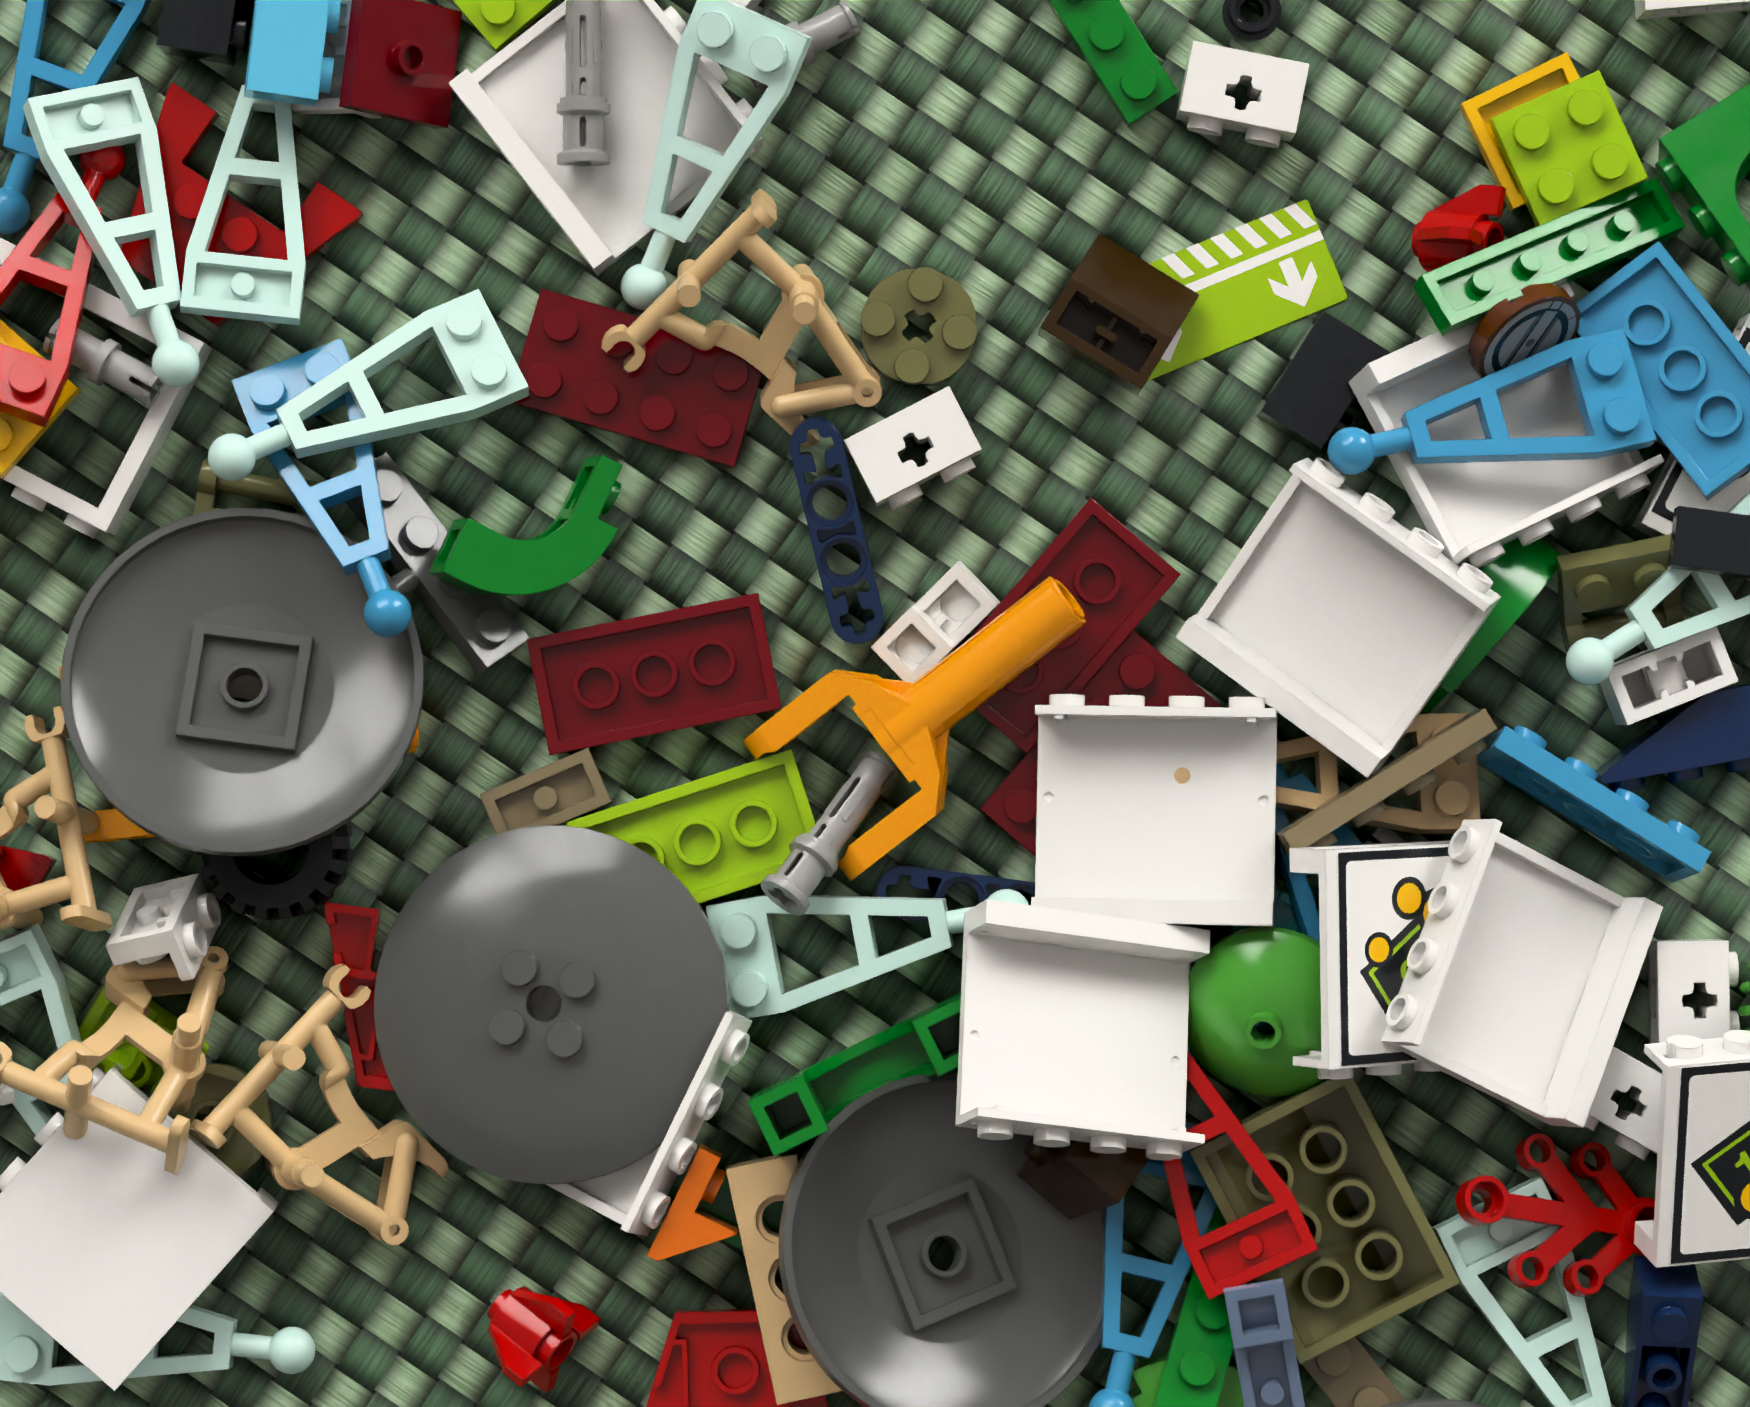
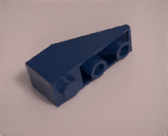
M1750 683L1721 688L1679 705L1595 770L1598 773L1595 781L1600 784L1609 783L1610 790L1616 793L1618 788L1628 791L1645 788L1644 777L1667 773L1669 783L1704 777L1702 766L1725 763L1726 772L1749 770Z
M1634 1256L1627 1310L1623 1407H1688L1704 1299L1695 1264L1656 1268L1646 1256Z

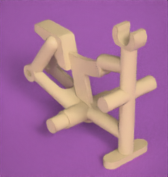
M761 188L751 196V205L696 260L687 259L679 264L677 279L628 328L624 324L613 326L604 334L601 348L605 352H608L619 341H627L632 344L634 351L624 361V369L628 373L637 370L642 365L646 352L645 343L659 329L670 333L699 350L707 351L717 346L738 355L768 378L760 394L761 407L790 435L793 429L801 421L805 420L803 414L853 404L871 407L876 405L882 396L878 370L867 364L825 303L824 288L819 278L815 276L812 269L806 264H797L792 268L756 234L763 226L769 229L777 221L776 203ZM739 250L782 290V300L760 339L748 331L721 319L713 320L704 326L678 312L682 306L690 308L700 302L701 287ZM808 324L842 375L795 384L796 364L786 356V353L803 325ZM811 429L807 431V441L801 445L810 447L820 441L818 434Z
M57 706L53 708L55 726L49 733L45 731L43 718L33 714L25 718V732L30 740L42 745L46 767L5 793L3 798L4 806L0 808V841L13 833L18 827L26 824L29 818L28 806L35 802V814L39 818L56 823L66 875L13 891L7 888L0 873V930H5L9 927L24 929L37 923L41 926L43 913L39 908L70 899L71 905L62 907L59 910L62 923L92 932L107 930L113 926L111 914L97 910L83 833L92 834L98 829L99 817L95 812L78 807L66 740L70 739L65 724L63 707Z
M209 946L195 978L183 982L179 978L171 956L163 957L156 962L144 965L138 964L136 961L116 966L112 965L106 974L104 996L118 1007L106 1023L83 1042L70 1040L64 1043L34 1071L12 1062L11 1049L5 1043L0 1042V1085L2 1083L65 1110L63 1132L66 1137L74 1140L83 1138L87 1133L89 1120L166 1153L164 1170L177 1175L186 1157L190 1119L179 1114H183L190 1109L191 1100L196 1092L197 1081L205 1072L206 1058L202 1049L217 999L224 992L225 977L223 973L228 966L227 952L218 946ZM191 994L186 1013L178 1018L173 1035H170L147 1018L150 1013L148 1004L152 997ZM125 1040L162 1066L164 1073L140 1115L91 1095L93 1080L91 1069L113 1053ZM68 1073L67 1085L59 1082ZM170 1111L178 1114L171 1128L162 1125Z
M337 964L325 973L323 988L326 992L279 1041L266 1040L260 1044L258 1056L261 1060L203 1121L194 1119L190 1123L189 1131L203 1144L219 1149L227 1141L223 1135L224 1132L233 1125L265 1157V1168L271 1173L278 1185L293 1191L303 1189L365 1228L373 1238L390 1245H399L405 1241L409 1233V1226L405 1218L416 1161L427 1167L441 1179L447 1174L448 1163L408 1122L396 1119L377 1129L352 1096L345 1079L350 1071L349 1062L327 1024L343 1007L355 1009L362 1006L369 999L371 990L367 986L359 985L352 994L344 997L340 993L339 983L348 974L350 969L344 964ZM311 1043L325 1068L319 1076V1086L338 1123L300 1147H288L249 1106L284 1069L295 1071L303 1067L306 1060L303 1049ZM355 1148L365 1157H370L373 1160L385 1157L376 1205L324 1173L323 1168Z

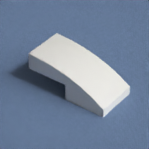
M958 561L871 648L903 681L915 682L943 660L1001 602L961 561Z

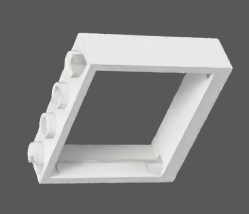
M0 238V267L16 247V245ZM89 283L84 309L156 345L146 315L131 318L121 299ZM177 329L180 340L193 346L199 356L200 367L198 374L192 382L185 386L170 387L164 384L160 388V394L152 403L99 507L16 465L4 478L5 481L15 485L11 496L43 512L47 503L68 512L63 523L95 539L100 529L116 536L213 348Z

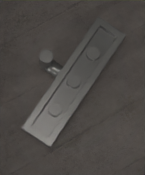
M385 452L376 458L375 461L392 558L390 561L399 571L391 579L402 595L407 596L413 591L417 594L480 676L519 649L527 641L526 639H529V636L498 596L469 592L428 573L448 531L392 458ZM362 495L345 501L368 531Z

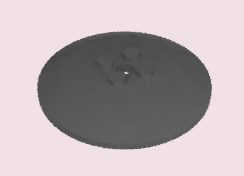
M247 507L214 510L179 519L155 530L119 555L88 591L76 613L68 633L61 670V701L71 743L83 769L106 800L129 821L168 843L192 851L224 856L265 855L308 844L332 833L368 807L388 785L409 751L417 730L424 691L423 657L413 618L411 617L410 624L406 630L397 636L381 637L374 634L367 627L364 620V607L369 598L359 573L356 572L346 576L306 517L273 509ZM342 535L347 544L349 545V547L356 544L346 536ZM383 569L391 590L400 592ZM242 675L254 676L262 683V690L258 697L249 702L236 701L228 694L232 681Z
M564 825L532 826L495 834L456 853L436 868L418 886L393 923L383 947L374 989V1021L381 1059L392 1087L413 1120L432 1140L466 1164L494 1176L531 1184H566L606 1176L634 1164L660 1147L726 1011L729 1012L728 980L722 951L712 925L689 889L672 871L638 847L608 834ZM544 986H550L558 992L561 998V1009L555 1018L544 1022L533 1015L530 1001L536 990Z
M947 1072L939 1077L937 1074L928 1077L925 1074L908 1076L881 1085L846 1105L828 1121L829 1130L814 1137L793 1173L784 1199L779 1227L778 1250L780 1275L791 1317L802 1341L814 1360L841 1390L863 1407H1044L1058 1397L1077 1378L1088 1364L1101 1341L1105 1208L1069 1220L1016 1174L1028 1159L1023 1151L1033 1136L1013 1133V1138L1009 1140H986L977 1137V1129L955 1126L958 1073ZM935 1238L945 1240L953 1251L952 1264L946 1271L938 1270L929 1260V1246Z

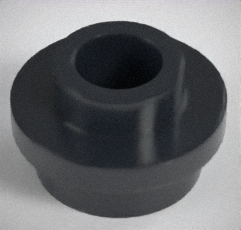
M1224 0L1222 7L1223 22L1228 31L1238 39L1250 42L1262 40L1276 29L1280 21V1ZM1246 3H1254L1260 7L1262 18L1257 22H1247L1242 18L1240 8Z

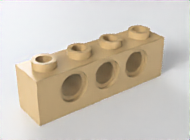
M797 1150L781 1153L775 1157L772 1155L727 1165L726 1168L777 1405L843 1391L827 1376L808 1349H801L795 1346L789 1338L788 1331L794 1322L787 1305L783 1287L776 1279V1270L779 1267V1233L770 1230L763 1220V1211L769 1204L775 1201H784L790 1180L799 1163Z

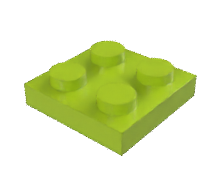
M1600 70L1492 117L1488 121L1536 227L1612 196L1648 178Z

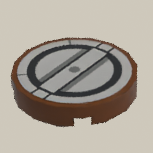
M1552 283L1528 285L1520 290L1524 295L1523 297L1516 299L1512 303L1505 298L1487 312L1479 321L1469 341L1468 353L1473 358V363H1470L1481 378L1562 342L1574 339L1579 329L1580 311L1575 301L1564 288Z

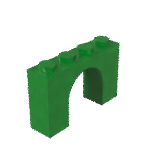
M1750 84L1659 138V162L1655 164V168L1665 187L1672 194L1680 191L1691 206L1688 209V215L1699 235L1705 240L1712 237L1724 253L1720 259L1730 279L1738 287L1745 283L1750 290V224L1741 213L1736 199V192L1741 182L1750 172Z
M961 992L753 1093L748 1100V1104L774 1157L828 1131V1121L842 1108L861 1095L881 1085L920 1074H925L926 1077L937 1074L939 1077L957 1068Z

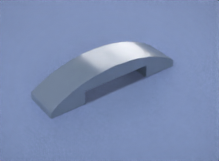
M1283 1278L1223 1288L1244 1407H1305Z

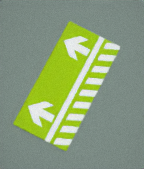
M1302 200L1149 263L1198 293L1199 297L1147 381L1335 305L1348 298L1308 200Z

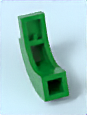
M604 455L585 458L556 519L546 530L528 540L506 537L470 518L453 520L428 573L460 589L490 596L539 593L569 582L592 566L604 553L618 531L617 528L598 519L600 513L606 514L612 508L619 495L621 483L617 482L616 479L623 465Z
M1516 538L1502 545L1506 552L1503 556L1478 568L1493 581L1490 589L1500 595L1501 599L1419 714H1429L1448 693L1451 694L1504 636L1557 570L1556 556L1560 555L1542 539L1522 546L1519 539Z

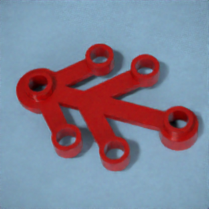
M1541 1133L1524 1137L1518 1142L1515 1149L1516 1160L1523 1169L1532 1172L1538 1171L1560 1201L1509 1194L1500 1180L1489 1175L1470 1179L1464 1182L1457 1191L1456 1207L1458 1213L1471 1225L1484 1226L1499 1221L1501 1218L1560 1227L1533 1251L1517 1254L1510 1260L1508 1276L1515 1286L1522 1289H1529L1543 1284L1548 1278L1549 1270L1592 1232L1615 1235L1591 1259L1572 1262L1565 1268L1562 1277L1564 1287L1571 1295L1576 1297L1597 1293L1603 1285L1604 1278L1631 1254L1645 1256L1634 1244L1635 1222L1637 1218H1641L1643 1221L1654 1220L1655 1199L1649 1197L1637 1198L1611 1164V1157L1605 1146L1598 1142H1589L1576 1147L1570 1155V1167L1577 1177L1583 1180L1594 1179L1615 1210L1600 1208L1594 1205L1556 1155V1146L1552 1139ZM1532 1142L1539 1145L1542 1150V1160L1540 1163L1533 1160L1530 1156L1529 1148ZM1586 1151L1591 1152L1596 1158L1597 1166L1594 1171L1587 1168L1584 1163ZM1473 1192L1478 1193L1484 1201V1208L1481 1213L1475 1211L1471 1204ZM1525 1259L1529 1260L1535 1268V1276L1532 1280L1527 1279L1522 1272V1263ZM1579 1268H1583L1589 1274L1590 1283L1587 1288L1582 1287L1577 1280Z

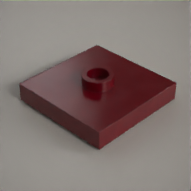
M352 0L339 107L435 129L448 128L453 92L449 82L454 79L462 12L416 0Z

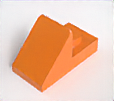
M701 1143L647 1257L660 1261L738 1234V1227L697 1208L701 1199L710 1204L713 1203L727 1174L726 1171L717 1167L722 1153Z

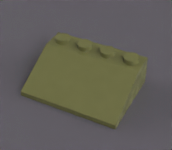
M1354 1077L1338 1080L1327 1079L1298 1094L1283 1096L1240 1121L1294 1194L1319 1250L1256 1278L1257 1282L1283 1278L1296 1357L1300 1364L1460 1283ZM1227 1133L1189 1150L1227 1224L1276 1202Z

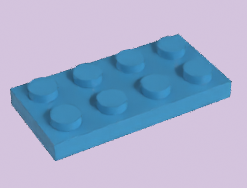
M1658 241L1576 303L1580 311L1577 335L1585 337L1624 328L1654 432L1708 501L1750 470V355Z
M1516 725L1514 730L1505 726L1484 739L1488 747L1476 755L1477 764L1671 883L1700 873L1712 853L1698 844L1701 837L1694 830L1675 820H1669L1667 824L1647 813L1650 806L1645 800L1622 788H1618L1616 793L1595 781L1598 773L1593 768L1572 757H1567L1565 761L1559 759L1545 750L1547 742L1541 736L1523 726Z

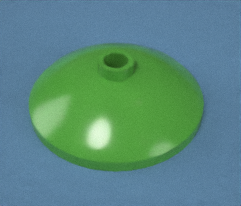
M1268 926L1235 931L1210 945V954L1197 959L1188 975V1044L1199 1062L1225 1084L1243 1092L1259 1096L1281 1097L1295 1095L1327 1080L1317 1078V1068L1293 1065V1056L1309 1055L1311 1050L1321 1051L1320 943L1294 930ZM1258 1022H1267L1272 1025L1275 1032L1269 1035L1261 1034L1254 1025Z

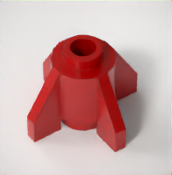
M1480 184L1427 212L1422 221L1418 222L1414 227L1411 239L1412 251L1418 257L1422 268L1430 272L1504 241V232L1501 224L1490 221L1489 217H1502L1506 188Z
M525 1286L516 1289L514 1292L510 1289L502 1292L491 1305L487 1315L491 1320L488 1333L503 1374L520 1387L532 1381L545 1393L554 1388L559 1372L558 1367L571 1353L576 1341L582 1340L597 1328L600 1322V1318L582 1304L535 1293Z

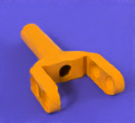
M1049 576L915 682L884 679L876 674L835 669L823 676L742 742L754 758L758 760L766 753L776 752L781 747L789 744L848 696L852 698L855 705L851 708L871 732L881 748L887 753L909 783L915 780L921 787L920 791L848 846L845 856L837 864L847 878L852 881L944 809L949 770L947 750L950 729L1085 625V614L1069 590L1060 581Z

